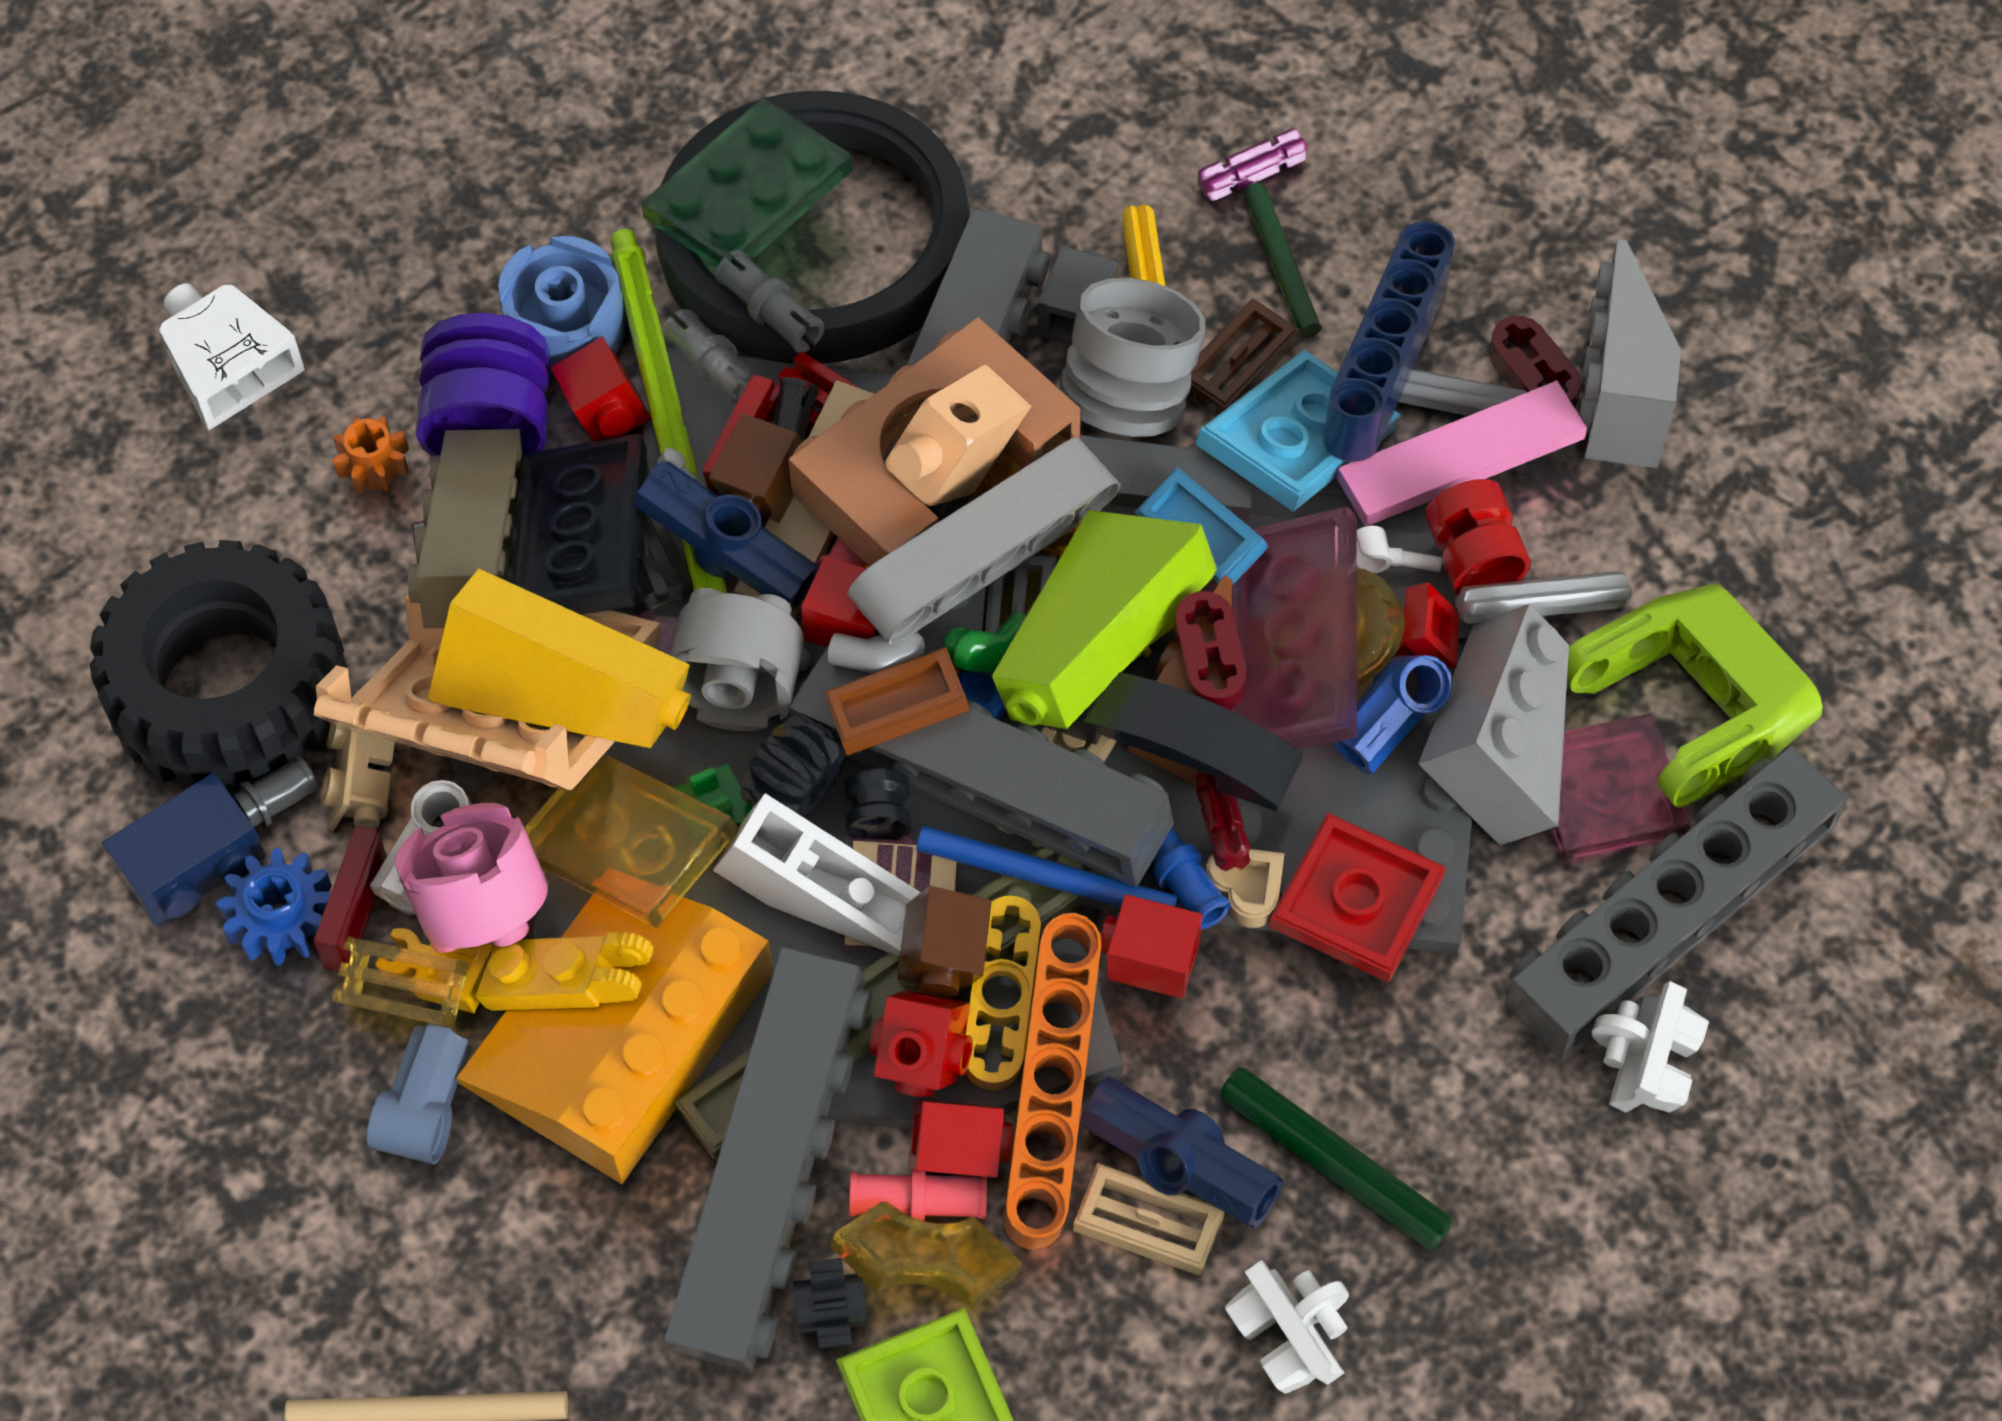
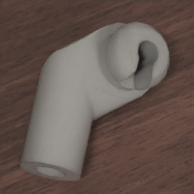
M918 632L893 645L889 644L881 634L869 639L835 633L831 638L828 648V663L874 674L925 655V643L923 637Z

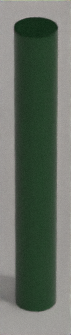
M1253 183L1244 189L1243 196L1293 322L1300 329V337H1313L1321 331V324L1267 189L1263 183Z

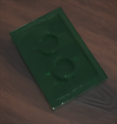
M762 98L641 202L643 218L716 268L724 257L734 266L738 267L739 264L730 256L731 252L741 250L748 255L750 260L755 258L853 171L852 155L773 103Z

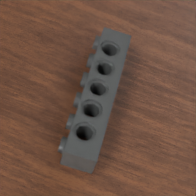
M1792 746L1788 747L1773 761L1767 756L1759 759L1742 777L1740 781L1742 787L1728 799L1722 794L1711 799L1696 816L1694 822L1697 825L1682 837L1677 832L1667 836L1651 853L1649 857L1651 863L1636 876L1631 871L1623 873L1604 893V903L1591 914H1588L1585 910L1575 913L1558 931L1556 935L1558 941L1543 954L1537 949L1530 951L1514 966L1509 974L1512 982L1505 1007L1560 1061L1592 1035V1028L1598 1016L1617 1014L1621 1001L1634 1000L1837 826L1848 797ZM1751 815H1766L1777 825H1763L1757 822ZM1717 852L1723 854L1731 861V864L1715 863L1705 853ZM1666 890L1674 891L1680 894L1686 902L1680 904L1671 903L1665 900L1659 892ZM1618 929L1631 931L1638 936L1640 941L1636 943L1623 942L1612 931ZM1573 968L1584 970L1592 976L1594 981L1589 983L1576 982L1569 978L1565 971Z

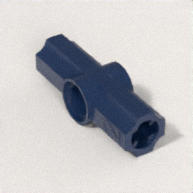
M661 461L649 473L635 496L633 504L635 507L694 547L693 556L696 563L705 572L722 578L735 576L761 595L771 594L779 596L791 605V612L805 599L820 566L762 527L761 515L758 508L751 501L738 495L727 494L718 496L669 461L666 463Z
M1110 1076L1105 1078L1096 1087L1091 1099L1083 1109L1080 1126L1137 1159L1140 1173L1145 1181L1160 1193L1177 1196L1187 1189L1252 1229H1256L1267 1218L1271 1207L1279 1197L1284 1179L1225 1145L1221 1129L1212 1118L1201 1111L1185 1109L1174 1115Z

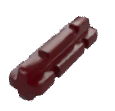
M1198 771L1195 776L1197 781L1196 792L1199 803L1203 806L1201 811L1209 842L1214 847L1212 853L1215 864L1226 872L1234 867L1242 870L1251 861L1249 856L1251 847L1247 833L1242 830L1245 826L1237 797L1216 790V777Z

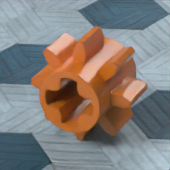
M381 416L378 420H360L358 417H355L344 435L334 434L333 436L334 444L339 454L332 459L338 478H345L351 475L356 493L360 494L364 489H382L384 492L389 491V485L394 482L398 474L407 475L409 472L405 455H403L409 451L404 431L390 434L385 416Z

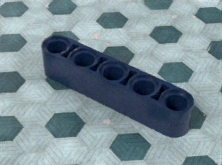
M1429 221L1415 222L1407 226L1401 233L1330 390L1323 443L1326 450L1336 458L1351 462L1363 461L1373 456L1381 443L1447 291L1455 239L1452 232L1443 225Z

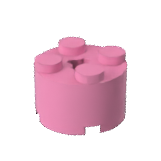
M478 803L462 806L440 815L444 826L434 830L427 836H425L422 827H420L403 842L396 854L395 867L422 930L429 939L434 951L447 953L458 948L474 947L489 942L496 946H508L520 941L529 932L527 921L543 905L548 892V883L518 815L516 819L511 817L508 807L496 803Z

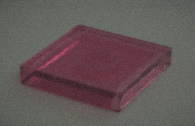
M1652 713L1564 731L1558 826L1553 828L1563 860L1663 840L1674 832L1682 836L1689 831L1691 823L1685 807L1677 808L1657 787V780L1661 772L1669 764Z

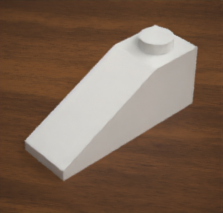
M767 794L761 797L744 818L713 869L714 872L770 907L896 956H899L901 952L906 904L921 893Z

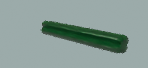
M1237 1068L1227 1078L1221 1089V1098L1233 1109L1426 1249L1434 1250L1445 1239L1452 1225L1450 1215L1246 1068Z

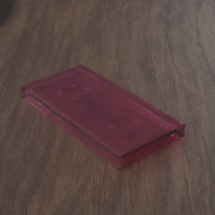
M1347 506L1254 528L1253 530L1265 540L1269 547L1232 585V610L1246 664V687L1241 703L1231 711L1267 729L1297 750L1357 738V517Z

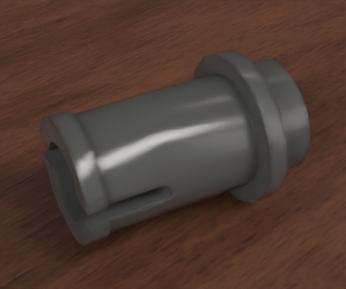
M298 755L291 762L252 784L247 780L239 783L240 791L231 796L254 827L260 823L264 827L272 825V816L310 794L319 792L320 788L311 769L303 758Z

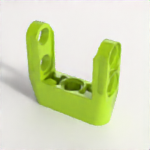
M1715 583L1657 597L1582 637L1569 647L1567 686L1574 693L1595 694L1671 653L1730 717L1729 721L1681 746L1675 758L1661 772L1657 780V787L1677 808L1688 806L1738 779L1762 757L1767 756L1771 760L1822 715L1823 705L1821 697L1810 678L1734 597L1721 585Z

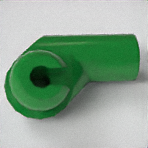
M1018 611L1014 612L996 633L979 630L969 631L965 627H955L946 634L942 647L947 648L950 659L954 661L958 668L970 672L993 674L1025 620L1026 615Z

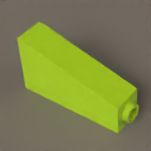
M1093 510L1087 511L992 675L1010 720L1019 721L1030 726L1044 725L1068 729L1108 687L1117 674L1122 672L1172 621L1180 601L1189 594L1200 591L1213 578L1217 567L1202 524Z

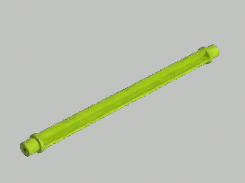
M621 229L610 236L612 248L610 258L620 279L624 307L660 455L668 448L679 451L685 459V467L699 480L687 429L681 414L682 410L657 310L652 298V290L645 266L646 255L643 248L638 245L635 232L629 229ZM681 539L693 590L712 588L722 593H727L724 578L715 577L705 572L696 563L693 556L694 547Z

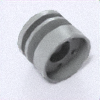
M1111 278L1091 284L1080 296L1073 325V344L1067 350L1066 365L1062 371L1059 389L1080 407V419L1083 422L1103 431L1139 437L1156 436L1174 429L1183 418L1186 396L1191 388V371L1197 365L1204 339V315L1195 303L1180 292L1156 282L1135 278Z

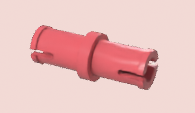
M911 1168V1175L857 1174V1172H850L849 1216H856V1214L910 1215V1222L924 1223L925 1216L978 1217V1219H985L987 1177L926 1175V1171H917Z

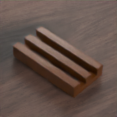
M1252 298L1200 352L1197 365L1191 371L1190 389L1196 393V400L1204 406L1210 402L1215 406V413L1217 415L1222 413L1255 388L1299 342L1300 329ZM1257 320L1263 322L1262 326L1231 355V358L1209 381L1203 378L1210 368ZM1276 332H1278L1279 334L1276 336V338L1223 392L1222 389L1225 387V385L1247 364V362L1269 341V339Z

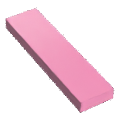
M1555 381L1376 452L1366 460L1351 462L1338 468L1337 481L1364 526H1370L1427 503L1454 485L1474 479L1489 478L1581 441L1585 438L1587 426L1559 382Z

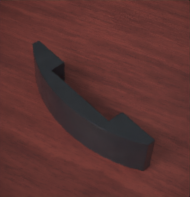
M1122 672L1117 674L1108 687L1068 729L1040 725L1097 745L1102 735L1216 777V790L1277 812L1302 760V752L1285 740L1225 707L1184 690Z

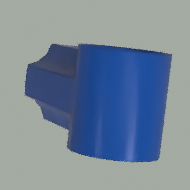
M1397 655L1384 660L1379 664L1374 673L1371 687L1328 734L1332 741V747L1347 762L1356 766L1363 773L1373 774L1425 714L1438 711L1451 696L1452 679L1445 663L1436 657L1427 655ZM1414 670L1418 677L1419 686L1416 695L1411 699L1406 691L1405 684L1409 672Z

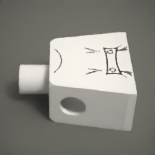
M181 284L172 289L165 297L164 308L172 317L162 322L158 330L168 358L208 431L305 371L294 335L235 286L222 285L202 297L193 285Z

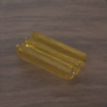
M347 937L345 950L352 951L349 964L341 962L338 975L345 977L342 990L335 988L332 998L333 1002L454 1028L468 972V962ZM374 956L449 972L448 983L445 985L367 968L369 957ZM366 981L444 998L441 1011L361 994L363 982Z

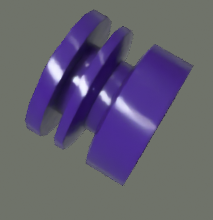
M490 313L459 314L437 322L426 331L420 346L421 367L419 382L422 388L417 401L416 437L421 448L431 456L441 455L445 430L519 429L522 455L542 451L547 440L548 404L545 393L549 385L547 369L550 362V352L542 334L530 324L510 316Z

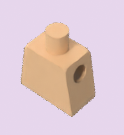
M985 364L928 397L921 404L885 460L886 468L926 505L935 506L968 496L976 491L1031 408V405ZM974 414L977 415L978 420L976 422H964L965 418Z

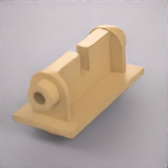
M330 723L327 746L328 748L336 749L335 767H329L326 771L320 798L321 805L330 807L327 831L333 832L343 816L354 818V825L376 829L379 827L380 820L387 816L391 773L369 769L368 763L389 767L393 760L394 742L380 740L374 736L348 730Z

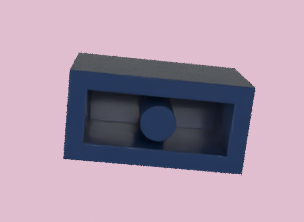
M214 772L101 842L116 873L155 927L168 918H178L190 912L198 904L200 898L226 882L224 878L227 874L238 875L241 878L249 874L245 864V857L251 855L258 861L266 857L254 826Z

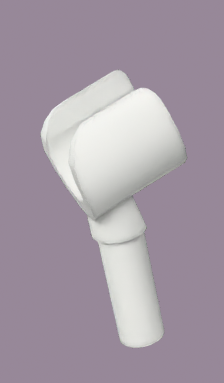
M1365 526L1358 529L1356 532L1358 542L1351 544L1355 565L1363 574H1377L1388 569L1390 565L1397 567L1406 566L1440 572L1442 557L1404 551L1401 548H1390L1386 532L1379 526Z

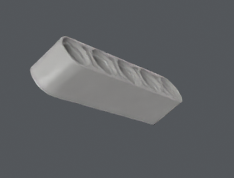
M1078 437L1071 438L875 562L851 584L847 596L889 644H897L1078 527L1088 510L1101 511L1116 496L1121 484Z

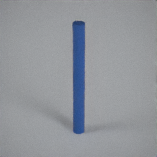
M924 825L917 842L916 851L1117 907L1122 906L1125 894L1174 907L1178 897L1177 895L1140 885L1135 888L1115 878Z

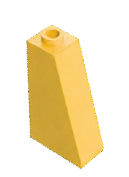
M478 568L450 603L428 700L439 705L550 728L557 724L566 727V731L651 748L666 726L675 730L685 715L691 694L683 691L690 664Z

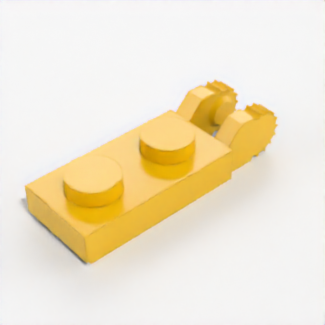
M608 932L606 936L521 939L508 946L494 945L475 997L491 1011L599 1007L600 1003L634 1001V999H637L642 982L639 981V977H636L634 973L628 972V970L615 969L613 967L646 965L650 962L654 946L651 945V941H648L646 937L644 938L640 934L637 935L633 932Z

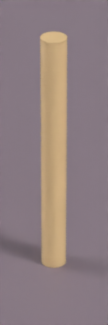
M567 1391L287 1400L285 1406V1421L563 1420L568 1417Z

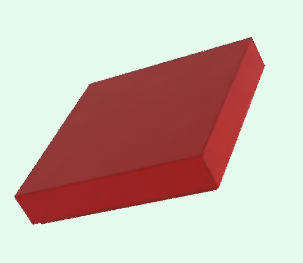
M1327 812L1270 918L1269 928L1390 983L1444 879L1447 867Z

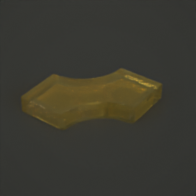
M887 1201L880 1202L837 1230L829 1245L876 1293L888 1287L901 1284L926 1285L949 1293L970 1309L1015 1279L1023 1264L974 1216L952 1224L929 1223L905 1215Z

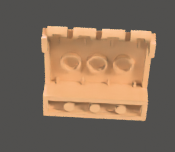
M409 595L405 597L409 641L352 698L348 668L336 665L316 685L317 701L313 715L348 730L374 736L380 740L396 742L425 750L435 755L454 758L483 766L493 771H501L570 791L573 790L615 742L613 740L566 731V727L557 724L550 728L439 705L428 700L444 628L424 629L420 603H411ZM612 610L583 615L655 649L657 647L661 634L659 622Z

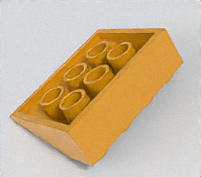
M610 871L561 938L606 936L608 932H633L651 941V945L654 948L649 963L641 966L634 965V967H613L615 969L628 970V972L634 973L636 977H639V981L642 983L637 999H634V1001L629 1000L628 1002L600 1003L599 1007L506 1010L458 1074L456 1080L458 1084L620 1184H623L676 1110L674 1102L689 1092L773 975L774 969L769 941L712 907Z

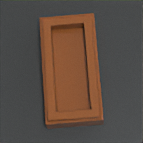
M946 647L823 692L847 756L970 711L966 696Z

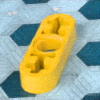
M1003 896L992 901L986 953H991L997 960L985 961L984 974L972 984L965 1035L972 1037L973 1047L970 1063L965 1074L975 1086L989 1091L1001 1090L1014 1083L1021 1072L1024 1059L1041 921L1036 908L1029 901L1018 896ZM1005 915L1017 916L1019 925L1029 928V933H1018L1016 936L1013 961L999 959L1002 931L991 928L992 925H1002ZM1026 960L1027 965L1025 967L1021 966L1016 961ZM1005 976L1014 980L1021 990V998L1018 1003L1009 1009L1003 1010L991 1007L982 995L983 986L991 978ZM981 1019L989 1024L977 1026L976 1021ZM1017 1024L1018 1030L1014 1031L1006 1026ZM991 1025L1004 1026L1001 1053L1006 1057H1012V1062H1001L998 1072L991 1073L985 1071L984 1060L974 1057V1053L986 1051Z

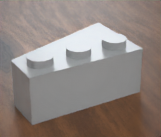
M1530 603L1472 626L1452 677L1451 696L1438 712L1418 763L1500 846L1557 827L1559 822L1569 644Z

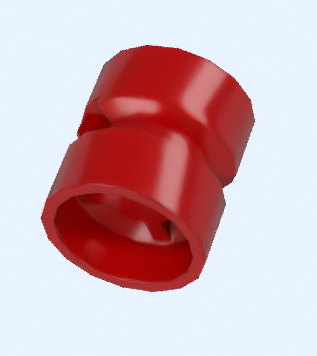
M1474 479L1462 482L1444 490L1427 505L1424 516L1435 545L1443 552L1442 563L1451 586L1457 595L1460 594L1464 586L1520 581L1530 570V557L1519 531L1515 526H1512L1513 515L1498 482L1489 479Z

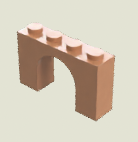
M979 317L960 331L952 330L941 338L932 352L916 364L900 368L891 377L888 385L868 400H859L852 404L844 412L840 421L820 436H811L804 440L796 448L793 456L788 459L792 494L869 567L939 522L938 517L887 470L885 465L888 454L900 439L921 404L928 397L986 364L1031 405V408L1002 450L1022 469L1067 440L1074 437L1080 439V407ZM974 414L965 418L964 422H976L978 420L977 415Z

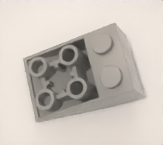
M1617 239L1612 263L1600 262L1596 293L1592 297L1587 332L1591 333L1590 346L1586 348L1582 372V382L1585 383L1584 397H1581L1578 414L1587 426L1585 459L1658 468L1676 404L1681 348L1627 240Z

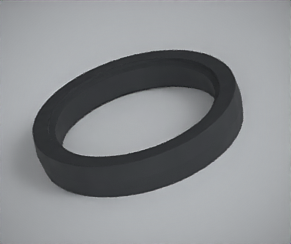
M801 91L784 93L759 99L727 112L701 129L684 145L667 169L659 189L655 219L656 248L666 283L682 311L706 334L730 348L760 359L794 364L793 358L799 352H796L791 344L767 323L761 325L753 320L748 314L747 305L726 286L721 285L713 273L706 267L694 246L693 230L696 218L708 195L727 175L743 164L764 154L784 148L803 145H835L871 153L903 171L924 194L930 205L934 222L930 238L921 256L892 285L870 297L851 304L834 308L808 310L815 317L823 321L825 330L815 346L804 335L801 339L810 348V350L804 353L822 364L842 362L879 352L919 330L926 321L970 217L968 197L960 168L942 140L918 119L899 108L866 96L845 92Z

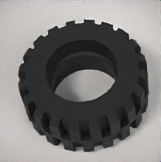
M219 540V545L215 548H205L203 542L185 545V553L169 558L167 552L149 561L151 569L142 575L134 571L120 584L123 591L120 598L111 596L99 614L104 626L98 625L93 630L90 649L94 658L89 666L92 682L115 735L118 736L123 749L134 762L144 763L148 773L162 781H171L175 775L180 787L188 789L214 772L227 791L239 790L238 782L252 779L256 782L291 762L298 755L305 761L306 756L303 750L309 744L315 748L321 746L328 736L330 727L326 720L313 715L317 701L316 685L336 665L348 667L343 655L344 648L326 597L317 582L308 579L303 567L290 558H283L279 561L276 550L259 544L253 545L251 551L243 549L241 541ZM227 634H246L262 638L276 646L274 654L263 672L247 686L231 694L216 698L199 699L181 696L165 688L167 678L177 661L191 648L210 638Z

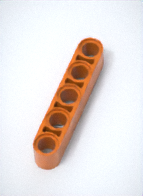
M1076 913L1061 914L1053 918L1045 926L1036 960L1003 1212L1004 1229L1009 1239L1017 1246L1028 1250H1040L1054 1243L1060 1236L1069 1208L1101 953V935L1096 925L1087 917ZM1070 938L1078 941L1084 947L1087 956L1077 963H1066L1054 955L1051 946L1060 939ZM1062 1002L1070 1005L1076 1011L1079 1021L1069 1028H1057L1046 1021L1043 1010L1052 1003ZM1054 1067L1062 1070L1067 1075L1070 1087L1061 1094H1049L1043 1092L1037 1086L1034 1075L1043 1068ZM1036 1133H1048L1059 1141L1062 1147V1154L1052 1161L1035 1159L1029 1154L1025 1141ZM1028 1199L1044 1201L1050 1206L1054 1220L1044 1228L1034 1229L1028 1227L1020 1221L1017 1215V1207L1021 1202Z

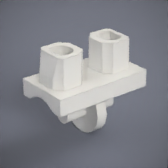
M1669 981L1664 984L1661 995L1644 996L1638 1000V1004L1632 1001H1621L1617 1014H1604L1596 1018L1592 1028V1037L1599 1044L1607 1048L1604 1063L1612 1068H1619L1609 1105L1628 1112L1641 1104H1645L1670 1113L1686 1103L1693 1080L1690 1074L1667 1064L1670 1050L1684 1057L1697 1052L1704 1041L1709 1023L1707 1019L1683 1005L1687 992L1686 988Z
M1261 1260L1246 1270L1245 1274L1251 1283L1244 1287L1225 1306V1309L1240 1332L1249 1340H1252L1276 1322L1285 1333L1288 1341L1260 1360L1262 1367L1275 1387L1287 1394L1307 1385L1316 1378L1328 1385L1343 1375L1344 1371L1314 1327V1324L1319 1322L1330 1339L1340 1336L1347 1330L1346 1324L1336 1311L1349 1297V1293L1342 1282L1335 1281L1321 1287L1311 1271H1305L1293 1280L1294 1285L1304 1298L1298 1302L1276 1269L1269 1270L1264 1261Z

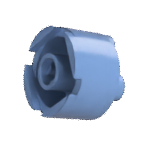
M573 236L550 238L551 244L533 250L531 244L520 249L504 266L498 284L502 314L530 324L545 338L550 352L547 373L553 377L555 376L550 367L602 336L616 354L625 339L627 330L621 283L618 273L612 265L611 258L605 250L593 242Z

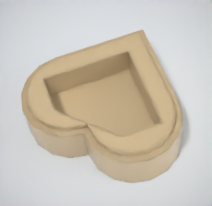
M1250 849L1249 856L1251 861L1247 867L1242 870L1234 867L1227 872L1216 866L1213 854L1209 857L1206 873L1221 894L1229 900L1231 904L1229 914L1239 925L1247 928H1259L1270 922V918L1279 901L1285 853Z

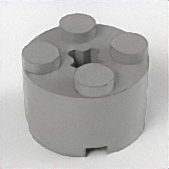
M699 588L691 593L689 603L683 607L679 614L669 655L690 664L683 691L691 694L689 705L698 710L695 720L724 730L757 731L767 728L770 717L780 714V720L788 715V707L792 702L804 648V634L798 623L790 616L792 607L785 599L771 594L760 595L754 598L740 594L722 593L712 588Z

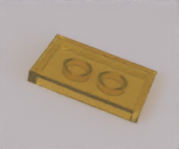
M603 754L572 791L558 788L524 827L541 868L655 928L661 924L739 831L731 816L606 754Z

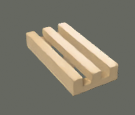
M1097 1163L1075 1218L1073 1231L1202 1277L1208 1255L1212 1251L1216 1234L1222 1224L1225 1212L1207 1201L1184 1193L1177 1196L1165 1195L1152 1188L1144 1179ZM1104 1187L1205 1224L1201 1231L1164 1218L1162 1215L1152 1211L1136 1208L1102 1196L1101 1192ZM1095 1211L1097 1213L1163 1235L1165 1237L1194 1246L1196 1248L1195 1250L1185 1248L1183 1246L1171 1243L1169 1241L1154 1237L1152 1235L1093 1215V1213Z

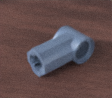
M428 1023L426 1026H414L391 1090H383L373 1106L366 1139L367 1146L370 1149L432 1165L439 1161L450 1133L452 1123V1108L450 1105L458 1086L456 1077L464 1068L471 1051L468 1039L454 1033L450 1028Z

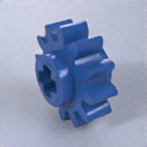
M280 848L272 850L270 864L260 866L259 861L251 855L245 857V864L249 875L241 878L238 875L227 874L224 879L233 897H223L217 900L216 904L222 919L226 920L222 928L229 943L236 944L242 942V948L247 959L250 961L258 958L263 949L267 948L276 966L282 965L286 956L285 949L295 947L297 953L302 957H309L310 948L306 939L310 935H316L331 894L328 891L331 889L332 884L325 869L313 871L308 854L305 852L295 857L291 865L286 864ZM281 903L282 907L274 910L273 906Z

